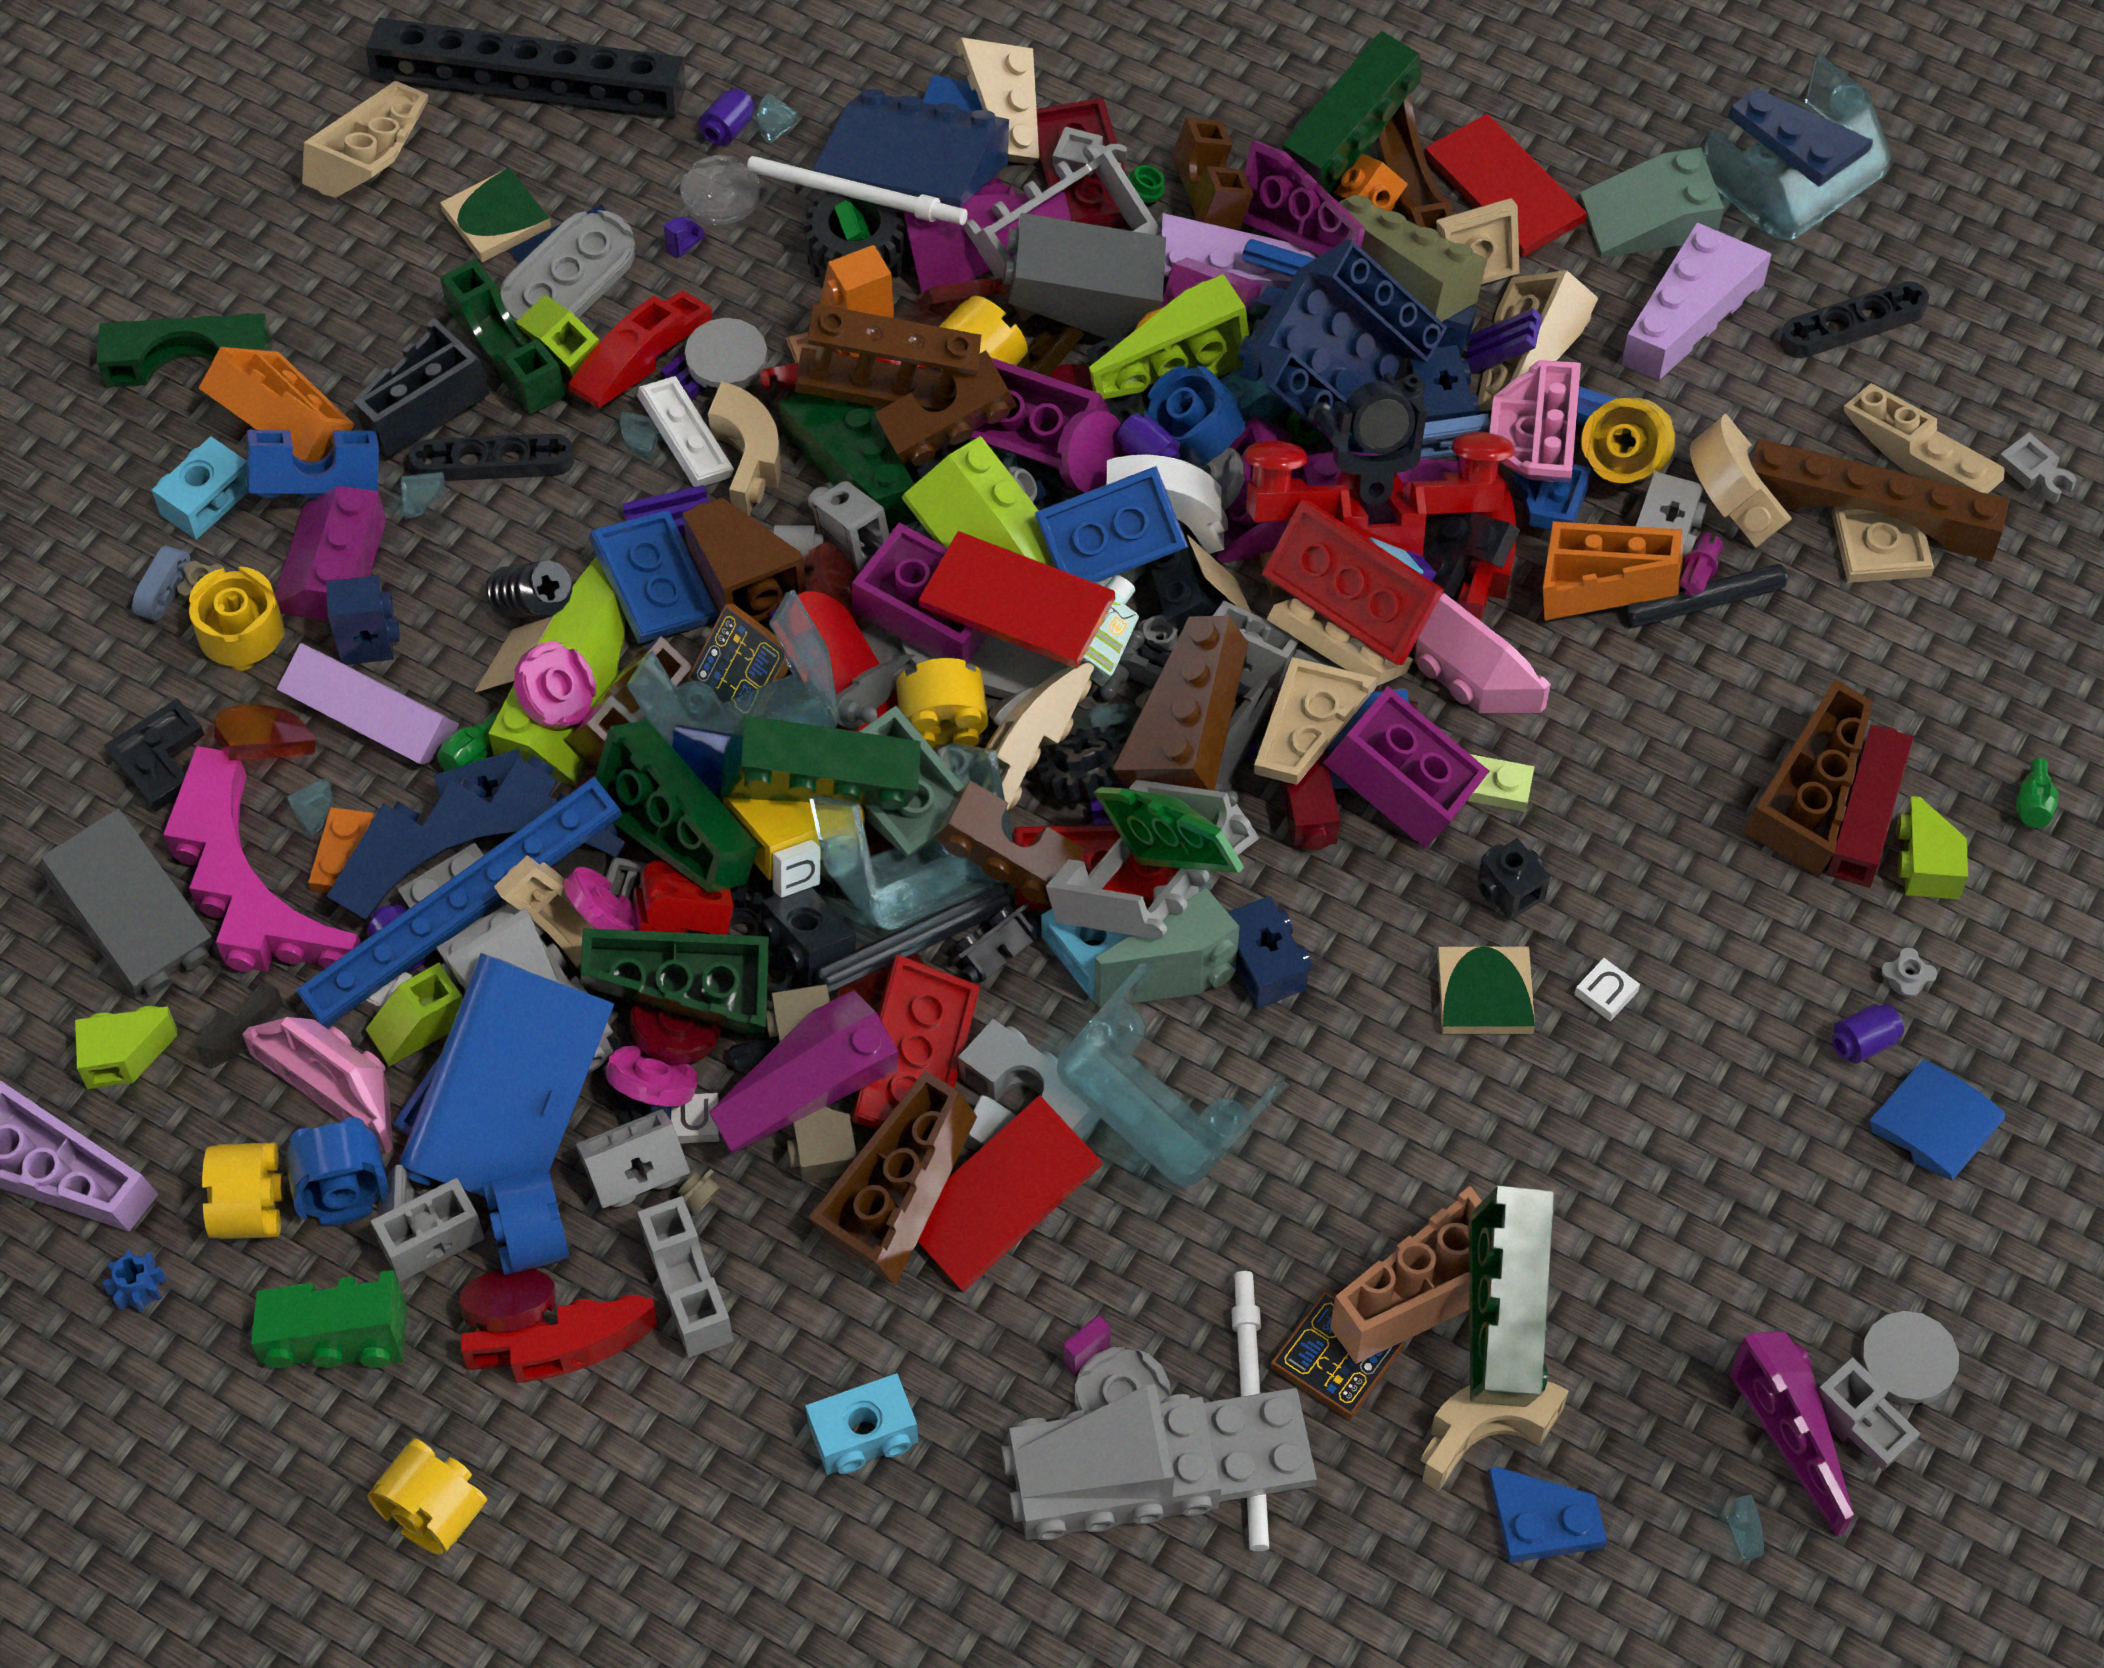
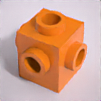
M1362 153L1353 167L1345 172L1340 185L1334 193L1342 200L1352 195L1363 196L1370 199L1373 205L1386 211H1392L1397 199L1408 184L1383 162Z

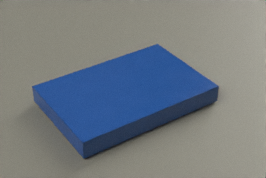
M1157 465L1035 512L1055 568L1094 583L1188 548Z
M669 510L591 530L589 535L591 545L638 644L658 639L661 636L665 637L717 622L719 613Z

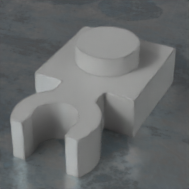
M1065 127L1053 153V166L1055 167V165L1064 161L1072 171L1076 172L1089 163L1084 156L1083 148L1090 143L1097 148L1100 154L1110 149L1116 160L1126 162L1127 148L1120 144L1103 146V136Z
M2030 432L2003 451L1997 462L2027 490L2035 484L2039 485L2043 497L2053 504L2059 501L2062 493L2055 485L2062 486L2070 493L2073 491L2077 481L2071 472L2065 469H2057L2060 457Z

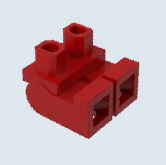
M655 860L643 868L640 875L641 888L635 887L633 894L638 931L686 933V930L704 932L705 934H728L734 907L730 888L709 893L664 860Z

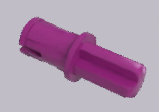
M1712 533L1701 534L1696 540L1693 551L1689 552L1685 557L1683 564L1684 572L1679 582L1680 586L1685 588V595L1691 597L1693 593L1702 594L1708 580L1716 574L1718 568L1717 559L1723 549L1722 540L1717 535L1713 544H1709Z

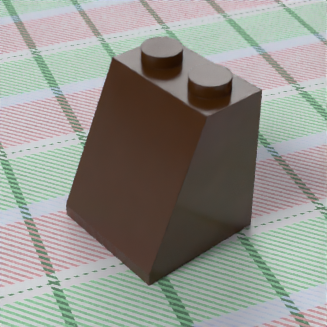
M721 497L709 503H700L691 510L682 513L687 549L714 602L719 616L725 604H734L761 625L769 623L768 612L775 610L777 604L793 599L800 593L807 592L804 560L800 551Z

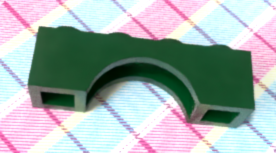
M476 258L440 276L447 309L529 415L565 396L559 364L539 339L530 342L521 333L509 315L496 284Z
M265 313L99 323L97 365L105 388L143 386L148 384L159 368L173 360L184 357H201L213 361L220 347L272 351V337Z

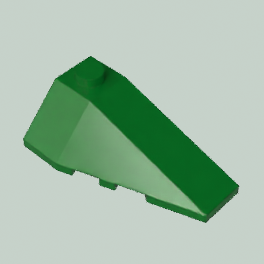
M1100 787L1094 792L1138 865L1239 873L1245 868L1223 831L1179 798L1125 788Z

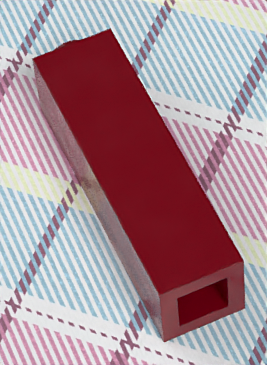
M1280 691L1274 693L1267 714L1268 724ZM1325 751L1297 785L1280 781L1293 849L1308 848L1318 850L1328 845L1337 844L1340 819L1330 771L1323 764L1327 759Z
M1870 725L1838 833L1835 852L1831 858L1826 876L1868 888L1871 887L1881 858L1914 736L1901 733L1895 728Z

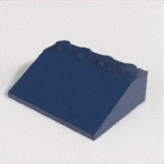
M867 89L846 105L812 171L915 197L924 194L939 198L940 203L961 207L1008 164L1009 119L997 117L995 113L988 110L971 112L958 109L957 105L951 103L935 105L924 103L915 96L898 98L885 95V92L879 89Z

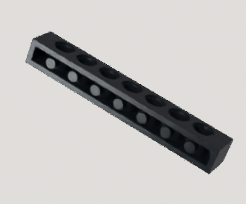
M378 18L366 45L370 78L674 118L686 89L684 57L386 18Z
M1120 330L1087 349L1086 352L1090 365L1094 364L1124 340L1127 335ZM1149 384L1140 393L1104 399L1109 413L1118 418L1121 425L1135 413H1139L1144 417V410L1148 412L1151 401L1148 394L1154 384ZM1178 520L1188 548L1149 562L1166 621L1182 632L1189 617L1213 616L1222 604L1218 589L1204 577L1187 535L1202 548L1203 546L1190 528Z

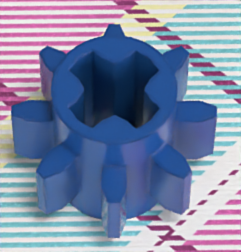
M127 1250L125 1256L117 1260L116 1263L109 1262L107 1264L112 1273V1278L102 1283L107 1294L114 1295L113 1300L119 1310L128 1304L132 1307H137L139 1312H143L144 1306L152 1302L153 1299L161 1300L162 1297L157 1289V1284L167 1279L162 1268L155 1267L156 1262L150 1252L140 1257L133 1255L130 1250Z

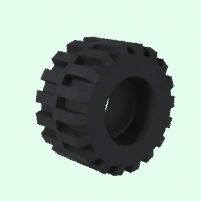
M827 192V197L819 196L814 201L815 207H809L806 213L807 220H804L808 265L811 266L812 274L815 278L820 277V282L823 285L829 261L872 245L876 247L892 276L898 277L901 274L902 265H906L907 261L906 221L903 210ZM846 200L851 202L864 216L871 237L860 241H847L834 206Z

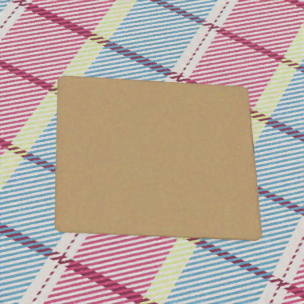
M1187 535L1204 577L1233 604L1251 613L1237 579Z
M552 616L513 629L477 686L475 693L513 682L515 668L521 656L532 647L538 645L554 617Z

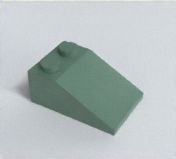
M1701 147L1662 153L1580 192L1579 196L1582 207L1587 212L1586 218L1600 258L1683 245L1696 223L1719 231L1724 210Z
M895 706L859 732L921 741L918 793L907 807L889 810L874 805L861 806L864 810L865 820L909 858L934 840L933 837L954 795L964 786L899 708Z
M1207 888L1203 889L1186 900L1187 907L1181 914L1169 913L1162 922L1166 925L1167 932L1161 939L1157 940L1130 935L1095 958L1094 1002L1099 1008L1196 995L1211 986L1216 988L1224 985L1236 971L1240 926Z

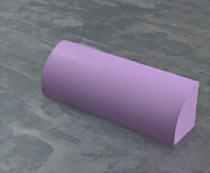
M302 643L299 644L277 687V690L419 764H426L434 760L443 741L456 731L459 723Z

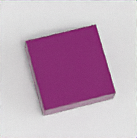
M1100 1315L1098 1317L1095 1316L1064 1343V1365L1074 1376L1080 1372L1082 1366L1092 1356L1110 1347L1111 1326Z

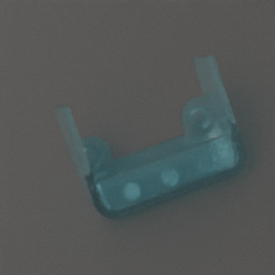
M1822 55L1815 60L1805 102L1826 119L1874 140L1867 154L1820 187L1815 185L1762 143L1755 144L1742 152L1717 130L1713 129L1708 133L1704 157L1717 190L1763 229L1778 239L1790 240L1803 234L1882 178L1888 170L1891 159L1889 147L1868 92Z
M794 590L785 594L769 623L785 650L784 658L792 672L791 675L721 703L715 691L703 682L689 681L675 687L655 653L651 651L645 654L627 684L628 689L648 721L708 788L722 783L724 747L744 715L836 728L839 722V709L829 649Z
M956 743L946 745L950 769L963 786L971 780L1005 801L995 750ZM822 796L810 798L826 870L865 919L875 927L887 930L897 929L969 899L994 886L1006 883L1005 881L989 877L982 867L967 858L952 855L945 849L943 844L935 839L909 858L896 847L870 857L859 804ZM1006 807L1001 821L1002 829L1006 837L1013 843Z
M1147 962L1136 967L1062 1052L1058 1059L1057 1072L1060 1080L1068 1089L1170 1181L1180 1186H1191L1207 1176L1249 1132L1289 1085L1283 1079L1274 1083L1250 1111L1238 1101L1228 1098L1214 1101L1200 1116L1131 1055L1143 1041L1146 1025L1142 1015L1128 1001L1158 968L1152 962Z

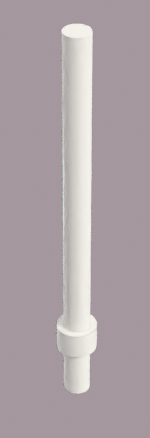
M751 156L747 163V170L752 173L915 213L917 219L934 222L938 219L958 225H964L967 220L968 213L966 209L940 203L939 198L924 194L915 197Z
M1239 1271L1234 1274L1236 1306L1231 1310L1232 1329L1238 1334L1241 1397L1260 1394L1257 1331L1261 1329L1260 1308L1255 1305L1253 1273L1250 1271ZM1266 1494L1247 1497L1249 1548L1252 1551L1268 1550L1269 1535Z

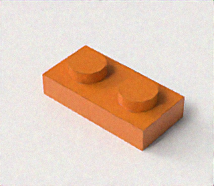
M330 807L308 881L311 892L329 893L373 821L374 813Z

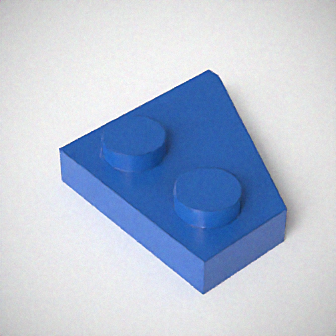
M1573 464L1570 483L1530 480L1512 471L1530 526L1552 531L1553 522H1576L1591 482L1592 467Z
M1500 1467L1489 1468L1488 1478L1508 1563L1605 1548L1607 1538L1596 1495Z

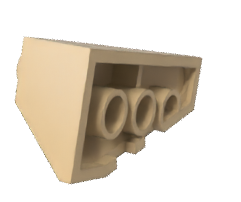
M394 81L304 142L302 184L318 190L323 195L337 198L388 167L395 161L427 104L428 94Z
M1567 270L1511 278L1497 308L1494 323L1497 324L1534 308L1542 315L1535 349L1494 365L1483 373L1478 395L1479 415H1491L1493 396L1514 379L1529 372L1530 367L1538 360L1557 361L1582 334L1584 328L1590 322L1591 313L1598 297Z

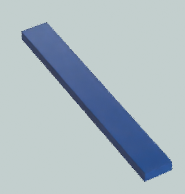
M593 777L296 989L297 993L319 1023L327 1028L437 949V946L454 937L504 901L494 886L507 875L511 868L516 866L526 856H529L538 864L545 862L551 867L621 817V810L597 779Z

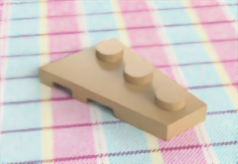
M961 37L955 43L959 57L964 56L970 73L967 79L971 90H976L983 110L991 111L997 117L1009 119L1008 161L1033 165L1039 159L1033 48Z
M1289 599L1275 604L1267 618L1268 621L1345 670L1376 677V686L1406 674L1413 661L1412 658L1407 657L1403 665H1395L1298 599Z
M1292 657L1254 764V774L1297 785L1375 690L1377 678Z

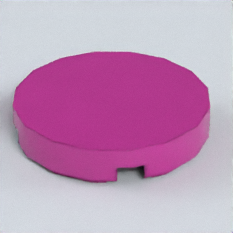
M551 641L540 643L521 656L515 668L514 687L519 703L530 718L543 727L559 730L580 723L593 708V706L590 707L592 697L596 696V683L590 666L580 653L574 649L568 650L566 647L560 646L563 643Z
M577 867L564 879L563 887L567 897L576 910L596 929L638 931L633 904L626 896L624 897L621 894L617 898L609 890L613 885L606 877L592 869Z
M625 1046L613 1051L605 1070L608 1082L617 1091L632 1099L652 1105L667 1107L684 1105L692 1101L698 1082L696 1083L697 1073L689 1064L664 1062L651 1057L638 1046Z

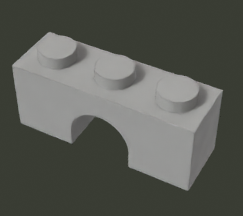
M992 1019L958 1057L959 1079L981 1095L997 1102L1005 1092L1012 1088H1031L1043 1097L1081 1139L1101 1118L1102 1095H1100L1097 1087L1084 1077L1076 1078L1066 1071L1062 1063L1051 1053L1046 1051L1041 1053L1028 1044L1024 1035L1012 1026L1004 1027Z
M683 1196L638 1211L644 1241L688 1358L734 1342L728 1313L714 1277L711 1278L708 1272L698 1235Z

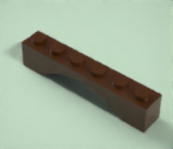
M1409 93L1374 144L1380 161L1408 184L1396 201L1397 212L1415 225L1437 231L1436 220L1455 214L1450 201L1437 188L1426 163Z
M1758 439L1752 461V467L1785 511L1811 506H1841L1873 511L1896 518L1920 529L1936 539L1950 552L1990 562L1993 560L2003 532L2010 501L2008 498L1764 439Z

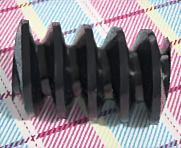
M551 560L500 567L491 574L486 585L487 601L492 610L500 617L510 620L556 614L564 609L570 601L572 594V580L567 570L559 563Z

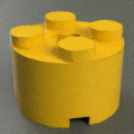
M971 296L968 300L961 303L939 326L981 334L980 353L987 350L991 358L1015 366L1021 362L1028 352L1026 340L1018 326L1014 324L1010 329L1001 319L1006 313L993 302L980 296Z
M1619 398L1605 403L1589 416L1582 432V450L1593 470L1600 477L1615 483L1639 482L1652 478L1654 472H1661L1668 464L1675 446V432L1670 416L1657 404L1642 398ZM1631 432V437L1636 438V444L1628 448L1625 442H1621L1622 434H1629Z
M238 567L239 571L225 572L224 568L214 570L202 577L190 592V620L199 646L208 658L219 664L231 666L236 671H245L250 669L254 663L271 654L284 637L285 629L271 583L260 572L248 567Z
M939 658L916 664L917 672L907 677L905 671L899 674L896 679L898 708L932 749L936 745L953 743V745L970 748L979 743V735L988 726L983 674L980 668L975 665V671L966 668V661Z
M276 1142L219 1144L218 1146L207 1147L203 1162L202 1188H207L208 1203H203V1215L206 1232L210 1239L280 1236V1211L275 1209V1202L284 1201L285 1181L283 1173H275L274 1171L278 1169L279 1163L278 1145Z
M413 1438L376 1482L367 1497L374 1509L387 1522L393 1516L403 1526L400 1533L410 1541L433 1554L441 1555L442 1552L446 1554L483 1508L487 1498L480 1490L467 1482L472 1474L463 1464L451 1457L445 1462L435 1457L436 1455L430 1447L419 1439Z

